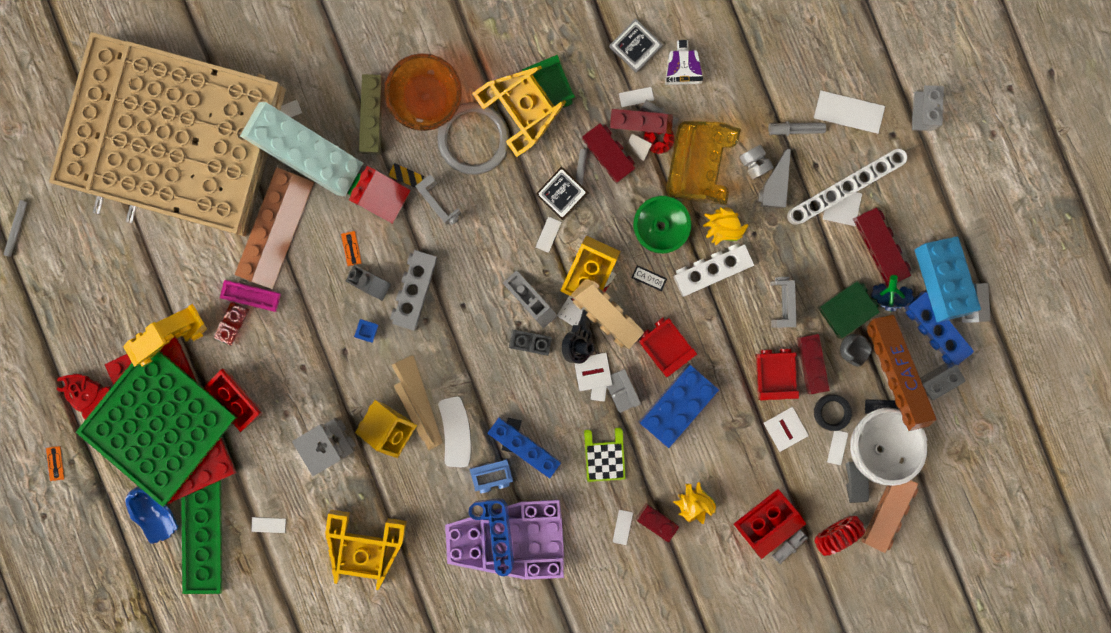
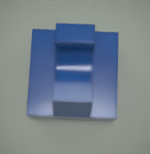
M360 319L354 337L373 343L379 325Z

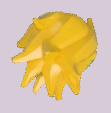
M720 207V209L715 210L716 213L704 214L710 221L705 223L703 227H711L707 231L706 237L708 239L714 235L711 241L712 243L715 242L714 245L723 240H740L749 226L748 224L741 226L738 219L739 214L737 212L734 213L730 207Z
M700 482L697 483L695 490L692 489V484H685L686 494L678 495L680 500L673 501V503L680 507L681 513L678 515L683 516L689 523L697 519L703 525L706 513L712 516L716 512V503L713 498L702 490Z

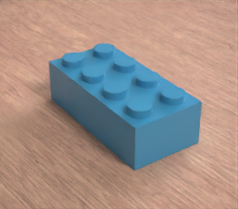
M958 236L925 243L914 249L936 322L968 316L981 310Z

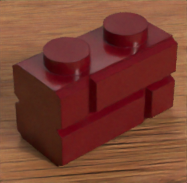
M647 503L636 517L637 522L668 543L679 528L677 523Z

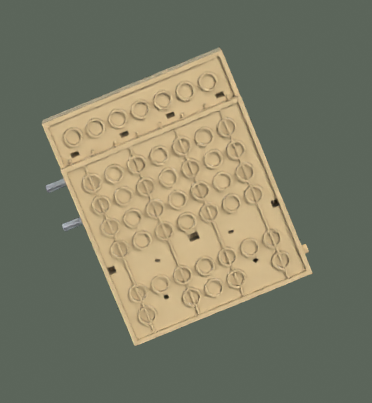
M90 32L49 183L97 196L93 213L100 214L103 199L106 198L130 205L126 222L129 223L133 222L136 208L139 207L246 237L268 153L240 137L259 102H267L276 109L281 110L286 89L280 86L278 82L265 79V76L262 74H258L256 77L129 41H122Z

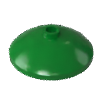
M656 196L648 199L638 208L633 221V229L637 240L644 248L654 253L665 254L679 249L686 242L691 231V218L686 207L677 199L669 196ZM659 222L664 223V229L658 228Z

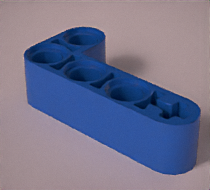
M501 498L475 501L469 507V515L474 520L489 519L494 569L499 576H508L514 568V558L507 503ZM495 503L502 506L501 513L494 511L493 505ZM476 505H479L483 508L482 515H478L474 512V507ZM496 523H502L504 525V532H498L496 530ZM498 543H505L507 550L500 551L497 546ZM504 556H506L504 559L505 565L509 566L506 570H504V567H500Z

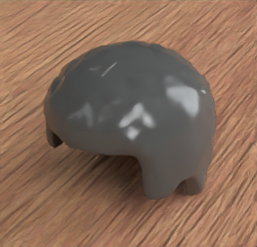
M859 334L847 335L840 346L842 358L857 367H860L867 361L872 350V346L867 341V338Z

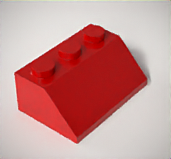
M224 368L204 387V389L237 416L233 425L240 433L264 413Z
M777 489L733 525L760 559H763L805 526L806 522L781 491Z

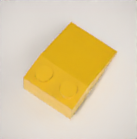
M586 235L560 291L571 296L585 279L595 281L599 285L598 288L603 291L621 251Z

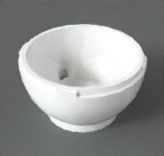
M881 408L867 414L859 421L852 434L850 450L856 467L865 477L878 484L895 486L909 482L920 472L927 457L928 440L922 428L908 431L907 426L903 423L900 410ZM878 446L882 447L881 453L877 451ZM901 458L904 459V462L902 464L899 463Z

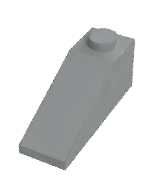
M786 149L763 185L762 190H759L758 202H761L760 207H786L791 149Z
M515 271L503 282L543 329L557 317V314L518 271Z

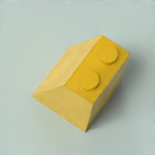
M374 400L369 406L364 419L359 423L355 433L376 451L398 459L417 425L385 403Z

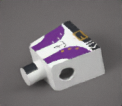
M678 40L677 51H670L668 56L665 85L701 84L703 76L698 52L696 50L689 51L688 40Z

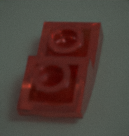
M233 301L230 302L214 338L232 346L250 309Z

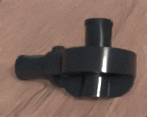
M585 309L582 311L578 325H573L572 330L565 335L562 341L563 357L570 363H584L595 349L594 344L591 343L592 333L589 329L591 320L586 316L588 312Z

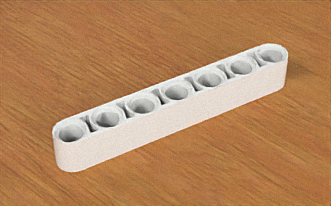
M895 149L792 208L787 215L788 221L793 225L801 224L906 163V152L902 149ZM893 154L900 156L899 163L893 161ZM877 163L883 165V173L876 170ZM860 173L867 175V182L860 180ZM844 182L851 185L850 192H846L843 189ZM827 192L834 194L835 199L833 202L827 200ZM811 201H815L818 204L817 211L810 209ZM794 211L801 213L802 218L800 221L793 218Z

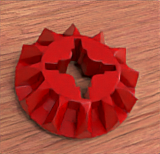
M673 131L671 134L665 133L663 137L664 143L659 141L653 144L656 139L653 132H645L644 140L652 144L649 151L662 154L669 151L673 146L674 133Z

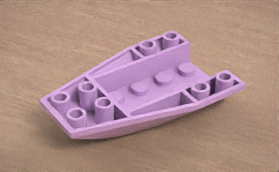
M560 500L524 501L509 505L508 514L514 568L508 576L525 580L564 578V542ZM502 508L495 509L494 511L501 513ZM469 517L445 525L447 564L496 573L489 519L474 520ZM496 523V530L498 532H504V525L502 523ZM498 543L497 546L500 551L507 550L505 543ZM506 556L503 557V563L500 566L504 567V570H506L509 567L508 565H505L504 562Z

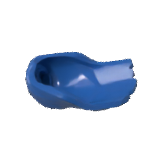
M135 487L127 494L125 503L130 518L141 527L150 544L170 538L171 534L178 529L172 511L167 506L162 507L140 487Z

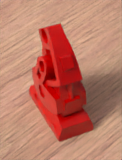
M82 374L66 375L57 378V381H64L65 383L63 388L57 387V391L64 392L66 400L75 410L82 412V417L85 420L112 388L103 387L98 381H93L89 376Z

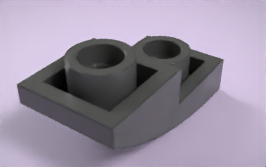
M512 329L509 348L549 356L552 337Z
M854 462L846 463L849 483L846 484L849 503L868 502L869 479L859 471Z

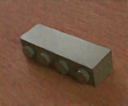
M362 74L359 152L361 154L381 155L384 82L382 75Z

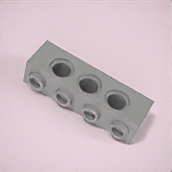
M414 250L413 254L410 253L407 264L410 265L409 270L404 272L401 281L404 283L402 290L398 291L396 297L398 306L397 309L393 308L390 319L393 320L392 324L416 331L438 257ZM418 266L424 269V274L421 277L414 275V269ZM415 284L418 287V293L412 296L409 294L408 288ZM405 303H410L413 306V310L409 314L403 312V305Z

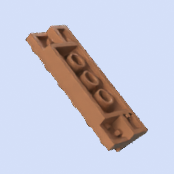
M276 167L235 272L236 276L271 289L274 288L314 182Z

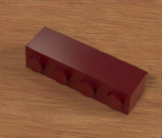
M875 207L853 218V221L888 287L891 275H897L898 283L911 276V267L907 261L903 260L901 256L903 252L900 246L895 244L891 228L885 225L883 212Z

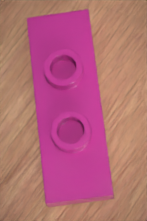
M224 280L220 299L277 312L281 293Z

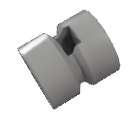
M762 145L739 156L743 165L748 166L747 172L752 180L774 168L771 161L765 158L766 152Z

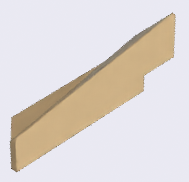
M411 355L392 365L400 380V383L394 385V388L410 419L417 425L416 430L420 438L425 442L428 450H431L442 444V439L415 358Z

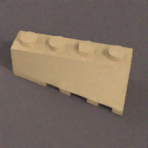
M585 279L571 294V297L574 299L573 304L580 310L582 308L588 312L586 316L594 323L597 321L601 325L600 329L606 335L611 334L615 338L613 342L621 349L623 347L630 349L643 335L644 331L628 315L622 314L623 310L619 305L609 301L611 297L599 289V285L595 281Z

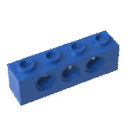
M921 292L914 298L912 303L904 307L907 310L905 312L912 321L915 320L919 325L917 327L924 336L927 335L930 338V345L936 351L939 350L943 356L941 358L946 364L959 365L974 352L949 320L936 322L927 292ZM924 310L929 313V318L926 321L921 316ZM936 325H939L941 328V333L938 336L934 333ZM948 340H951L953 342V348L951 350H948L946 348V342Z
M498 417L487 433L549 479L561 464L559 459L501 417Z

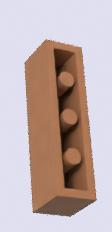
M910 480L900 485H887L861 539L863 543L884 553L891 549L894 542L892 538L895 532L898 533L902 526L901 519L903 515H907L910 509L909 503L911 498H915L917 495L918 483Z

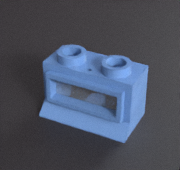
M507 458L475 468L470 467L469 469L475 491L480 490V494L491 491V487L498 486L499 489L509 487V483L513 482Z

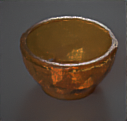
M424 53L410 55L398 61L390 71L385 82V102L392 116L405 127L418 131L435 130L449 122L457 112L462 97L461 81L451 64L441 57ZM428 71H434V75L428 74ZM424 93L429 95L427 100L422 99Z

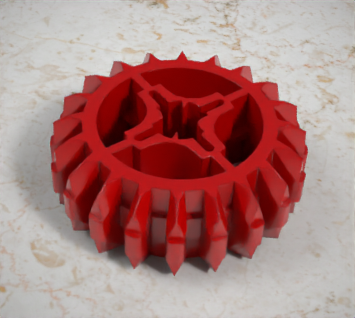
M849 516L824 529L816 536L814 542L818 551L823 556H830L857 542L865 534L866 529L857 516Z

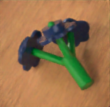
M897 275L890 276L888 288L884 284L875 285L871 293V297L877 300V303L881 304L880 306L885 308L886 311L890 312L906 307L907 304L912 303L914 300L912 289H908L905 286L900 289L897 288Z

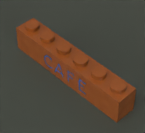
M894 314L873 319L867 326V333L873 341L875 353L879 356L881 368L887 376L888 386L893 391L895 403L901 411L904 425L907 426L908 431L929 427L937 419Z

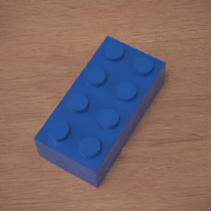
M688 364L639 420V423L665 446L670 448L716 395L719 389Z

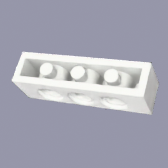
M737 243L728 247L729 252L722 254V251L712 254V259L706 262L704 258L694 262L695 267L687 269L685 266L676 270L677 275L673 277L682 297L754 266L745 244L740 246ZM727 256H732L735 260V264L732 267L727 266L725 263ZM710 264L717 266V273L714 275L708 272ZM693 271L698 272L700 275L698 282H693L690 279V274Z

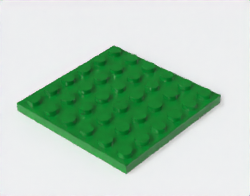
M159 350L151 359L152 362L143 367L141 365L134 367L133 363H131L78 428L76 433L159 505L165 507L237 419V416Z

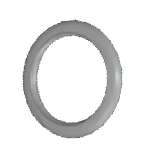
M476 102L464 103L449 111L439 126L437 136L438 148L446 163L461 173L471 175L483 174L498 166L508 151L509 146L506 141L510 139L509 129L500 113L490 106L483 109ZM467 112H479L487 115L495 122L500 132V144L497 152L490 160L480 165H468L460 162L452 155L447 145V133L450 125L457 117Z

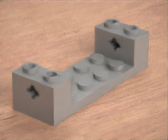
M334 418L326 424L318 425L292 441L312 476L317 475L356 451L354 448L356 444L351 436L348 437L344 431L346 427L342 420L338 421L337 418ZM334 435L336 437L340 436L339 443H334Z

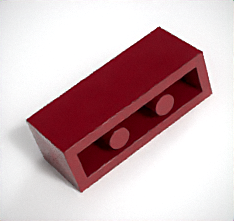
M612 109L610 128L671 134L673 114Z
M599 123L582 136V141L617 184L635 170V162L629 155L625 156L622 152L624 148L620 142L612 139L610 129L606 125L602 126Z
M819 334L796 337L807 394L830 391Z

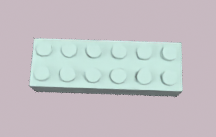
M267 102L258 103L240 137L338 196H346L363 165V162Z

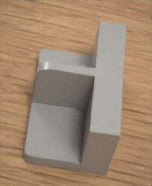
M625 369L611 374L612 386H607L618 411L623 412L631 407L640 405L641 403Z

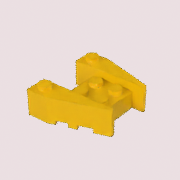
M541 66L489 81L472 93L483 109L500 100L521 131L506 141L516 157L537 144L566 103L563 100L554 106L536 81L533 74L542 69Z
M191 304L165 319L151 323L145 328L146 331L143 334L142 332L135 335V338L130 339L123 347L134 367L138 365L143 367L151 363V359L174 336L177 339L183 336L185 341L192 339L194 342L203 337V333L207 328L195 306Z
M330 510L327 517L325 535L329 547L328 551L332 564L334 584H338L341 574L377 579L376 590H379L404 541L407 521L388 518L385 523L384 537L379 538L347 533L350 512Z

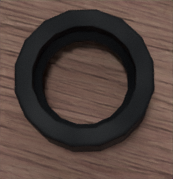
M835 394L826 395L816 402L814 418L822 428L829 431H839L850 423L852 408L844 397ZM831 401L838 402L844 409L842 420L836 424L827 423L822 417L823 406Z

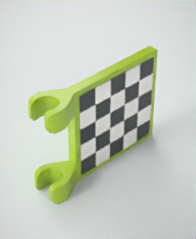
M622 428L614 429L615 442L592 443V431L590 429L584 430L587 482L625 479Z

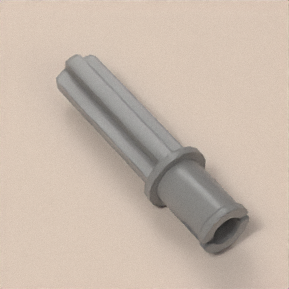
M789 121L785 123H769L768 132L769 135L789 136V134L825 133L826 124L789 123Z

